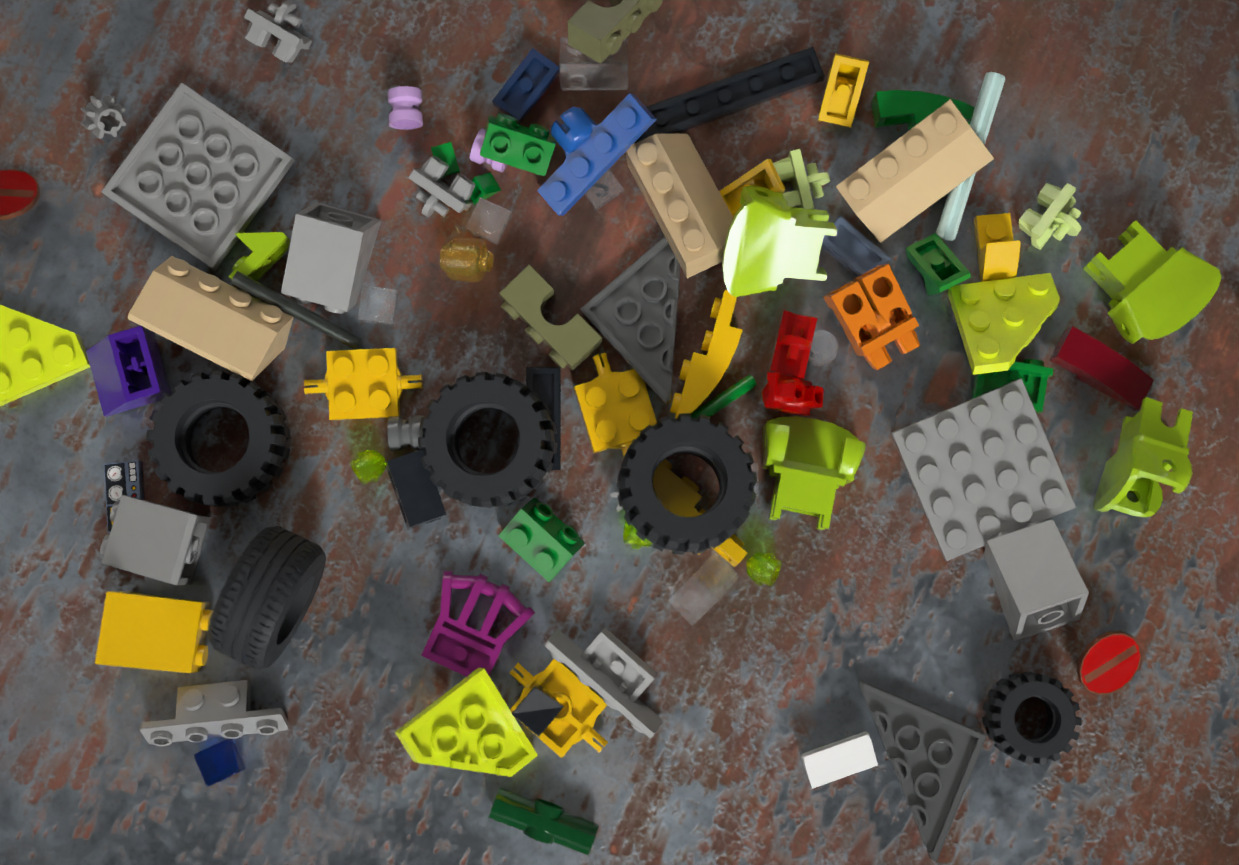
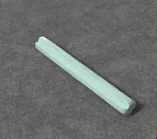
M987 72L985 74L970 122L971 128L984 145L1005 82V76L996 72ZM975 174L948 193L936 234L941 239L955 240Z

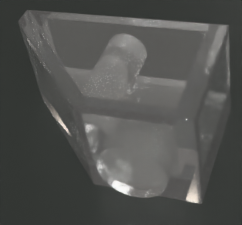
M715 552L667 601L693 626L740 576Z

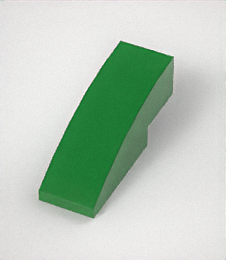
M910 90L876 91L871 101L875 128L908 124L909 130L950 99L969 125L975 107L944 95Z

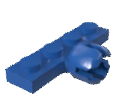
M629 93L600 124H596L583 108L572 107L560 115L564 121L563 124L560 125L557 120L552 124L551 136L564 149L566 159L537 191L558 216H564L657 120L635 94Z

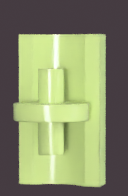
M792 150L787 158L773 163L781 182L791 181L793 191L783 193V196L789 207L814 209L810 188H812L815 199L823 197L822 185L830 182L829 174L826 172L818 173L816 163L806 165L807 176L801 150Z
M1046 183L1037 197V203L1048 208L1043 216L1030 208L1021 216L1019 228L1031 236L1032 246L1041 250L1052 234L1054 238L1060 241L1066 234L1071 236L1079 234L1082 227L1076 220L1081 215V212L1076 208H1072L1076 203V199L1073 197L1076 187L1067 183L1061 189Z

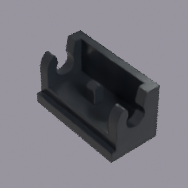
M423 450L388 460L385 465L408 531L437 521L447 515L438 488L429 478L431 473L428 469H424L422 465Z

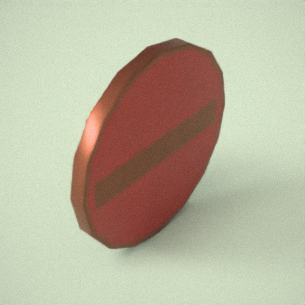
M17 169L0 170V220L12 219L23 215L32 209L40 198V186L37 180L26 171Z
M1109 631L1097 636L1086 646L1079 658L1077 674L1080 683L1087 691L1097 695L1111 694L1122 689L1132 680L1139 669L1142 657L1139 643L1132 635L1123 631Z

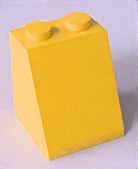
M106 591L95 664L182 673L200 672L201 666H205L208 658V645L204 644L206 631H208L213 610H210L211 602L132 591Z

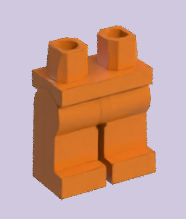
M879 264L854 278L853 281L847 282L823 296L828 307L832 308L843 327L856 355L864 356L873 369L878 370L892 361L885 348V345L892 341L895 342L901 354L908 353L920 346L914 330L919 327L916 318L913 317L889 264Z

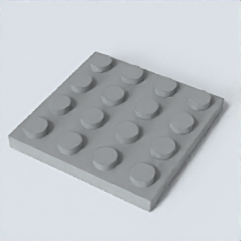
M181 83L104 187L102 193L216 271L239 239L234 233H243L295 161L288 154Z
M1022 379L1012 381L890 433L945 561L985 546L986 541L999 532L1007 531L1011 533L1026 528L1030 522L1038 521L1040 523L1076 508Z

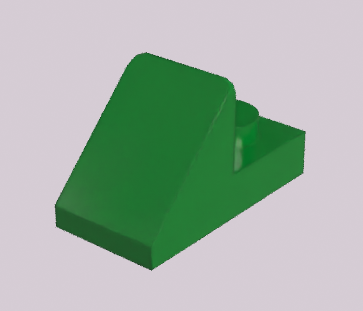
M936 233L906 247L907 258L924 277L928 296L941 293L971 278L968 269Z

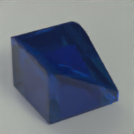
M226 739L194 754L195 761L207 787L246 769L233 739Z

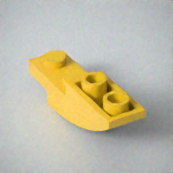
M724 290L722 299L715 297L710 317L716 319L713 332L706 330L701 350L707 351V355L693 352L691 361L685 359L683 361L679 376L680 380L685 381L682 394L675 392L670 409L671 413L676 414L675 418L683 413L692 414L708 399L726 372L736 351L742 329L729 326L737 297L729 294L728 290Z
M664 459L656 468L653 477V489L659 502L670 512L682 517H696L707 512L703 509L698 512L694 508L702 498L697 493L699 487L685 476L680 479L671 471L673 466ZM734 534L713 549L733 567L738 565L747 554L742 549L744 543Z

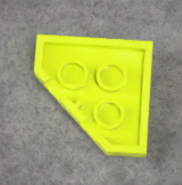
M1051 273L961 284L949 288L948 297L973 375L1008 370L1015 362L1016 356L1020 351L1027 347L1039 332L1041 325L1047 317L1055 312L1058 308L1060 297Z
M0 305V406L90 367L86 349L80 335Z
M477 668L395 731L413 762L512 777L538 756L484 668Z

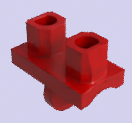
M783 311L769 372H777L804 379L818 318Z
M777 372L767 373L768 383L762 390V400L765 408L799 416H810V408H822L823 387L812 386L810 381Z

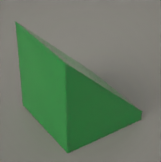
M451 142L431 147L433 156L438 157L449 165L443 177L460 172Z
M492 173L478 175L471 180L475 183V187L470 199L474 205H477L501 191Z

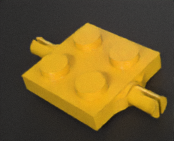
M397 348L326 351L327 372L325 379L304 380V386L318 385V387L304 388L305 394L325 393L329 401V420L400 416L402 389H423L422 382L409 383V381H423L422 374H401L398 367Z
M602 353L600 357L599 354L592 357L599 376L590 382L576 385L573 389L593 454L607 449H621L623 456H625L632 441L636 440L641 431L648 425L654 426L657 424V420L644 380L634 369L625 372H611L607 353Z
M553 659L544 671L533 676L518 662L509 672L510 675L524 686L521 697L510 709L511 712L517 708L537 683L564 705L558 715L538 737L558 756L562 758L574 744L583 739L597 750L598 753L603 749L600 744L605 747L609 742L593 729L596 718L607 704L593 689L581 683L576 674L563 663Z

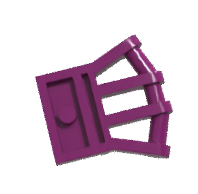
M444 570L440 615L421 656L466 677L477 668H484L490 676L505 642L536 612L531 607L526 608L510 591V587L503 583L501 586H498L488 581V577L481 573L479 576L454 575L453 571ZM452 589H472L458 620L451 618ZM482 593L493 598L494 601L479 631L466 624ZM504 604L517 619L497 638H494L489 633Z

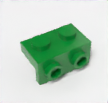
M498 113L497 117L491 115L488 117L480 155L487 159L544 176L546 175L556 144L555 139L549 134V129L536 124H531L530 128L517 124L516 118Z
M1023 359V363L1014 362L1006 371L976 374L972 398L1017 379H1022L1036 413H1041L1044 407L1047 381L1049 377L1053 376L1054 368L1044 367V362L1041 360Z
M533 498L524 505L498 535L549 583L585 544L575 529L565 525L553 514L552 509L547 504L540 502L537 498Z

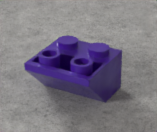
M137 326L108 335L86 350L105 417L157 402L165 392L172 395L153 331L143 326Z

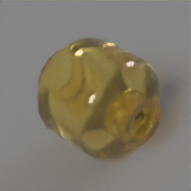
M456 236L448 244L443 245L440 253V266L451 280L480 282L486 272L492 270L493 253L488 251L487 244L483 239Z

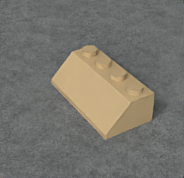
M950 99L839 183L836 188L859 219L881 243L994 160V158Z
M654 134L633 144L625 152L627 165L686 277L689 278L723 261L727 233L733 216L689 135Z
M173 256L153 270L128 314L129 320L250 381H253L285 349L294 318L281 311L278 307L269 305L251 296L248 292L239 290L221 281L218 277L207 274L189 265L186 261Z

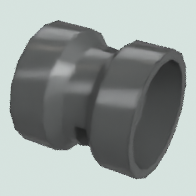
M415 415L409 422L400 416H390L388 418L387 430L390 451H401L404 447H408L409 444L414 450H422L418 448V438L423 437L424 429L419 428L421 418H425L424 415Z

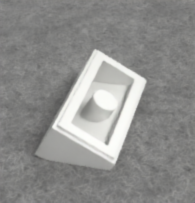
M866 731L800 754L812 789L878 765L870 735Z

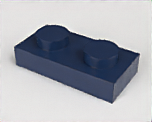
M532 48L492 100L493 105L506 115L516 118L517 123L521 124L560 73V67Z

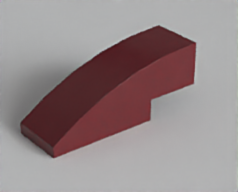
M1074 326L1064 331L1049 360L1076 374V379L1136 411L1140 409L1143 399L1154 382L1149 375L1131 361Z

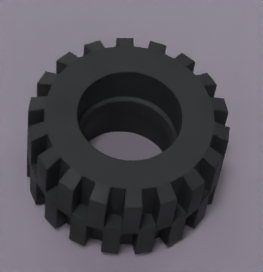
M1032 672L1013 673L1008 675V679H1000L996 682L998 685L997 689H990L987 696L991 697L989 703L984 702L982 710L987 711V717H982L983 725L989 729L986 732L988 738L996 743L994 746L999 751L1024 763L1042 765L1047 764L1049 759L1052 761L1061 759L1060 752L1068 753L1073 748L1069 742L1071 739L1078 740L1080 733L1074 732L1075 725H1082V718L1077 717L1075 711L1080 710L1078 702L1071 700L1074 694L1070 689L1063 688L1062 682L1050 678V676ZM1033 696L1038 697L1044 703L1047 710L1046 725L1038 735L1032 738H1024L1016 729L1015 712L1020 703L1025 699Z

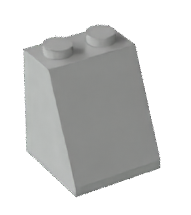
M318 202L296 213L281 294L291 296L292 301L300 304H311L313 302L324 305V309L329 312H348L357 304L381 220Z
M121 495L120 501H115L111 510L110 520L114 522L110 535H105L101 544L100 554L104 555L102 564L173 585H191L211 517Z
M1053 519L1040 523L1033 521L1028 523L1026 528L1011 533L1002 531L991 536V539L986 541L984 557L1014 641L1080 620L1089 591Z

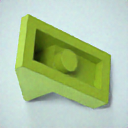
M283 232L234 233L253 252L249 256L241 257L234 264L233 272L228 277L233 279L236 272L239 271L258 281L289 250L291 240Z

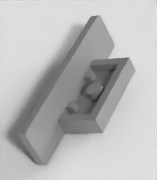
M606 628L600 632L585 651L557 629L544 644L549 649L551 656L558 662L565 663L573 670L581 683L591 686L597 691L610 708L618 710L629 719L631 726L636 731L645 733L649 738H652L660 727L662 719L641 702L638 697L651 684L658 673Z
M248 680L178 687L175 719L140 723V732L149 744L168 746L172 742L190 741L199 743L206 741L208 738L217 737L236 739L245 734L273 735L278 731L288 730L289 722L281 708L250 711L251 685Z

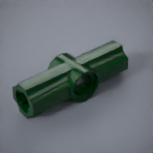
M501 787L489 815V818L494 821L522 830L524 835L546 844H553L554 842L586 855L590 853L599 828V824L569 814L557 804L538 798L532 800Z

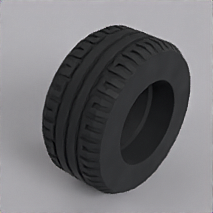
M280 526L267 527L259 532L237 561L216 602L208 627V639L212 647L253 669L268 668L275 663L296 633L318 589L326 563V556L321 546Z

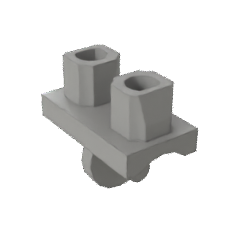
M289 0L285 1L281 6L271 3L268 12L275 15V18L261 10L255 12L248 8L244 18L249 20L250 24L245 39L255 45L265 47L271 34L278 37L279 40L272 54L288 63L294 61L300 49H309L313 40L289 27L290 24L299 28L302 23V19L295 16L296 5Z
M431 156L422 168L413 169L409 176V179L432 194L429 195L423 190H420L416 198L425 203L422 214L430 217L436 211L445 217L450 209L442 204L441 201L458 213H461L463 210L468 211L473 203L469 198L472 195L475 183L461 174H457L451 186L442 182L441 179L449 165L436 156Z

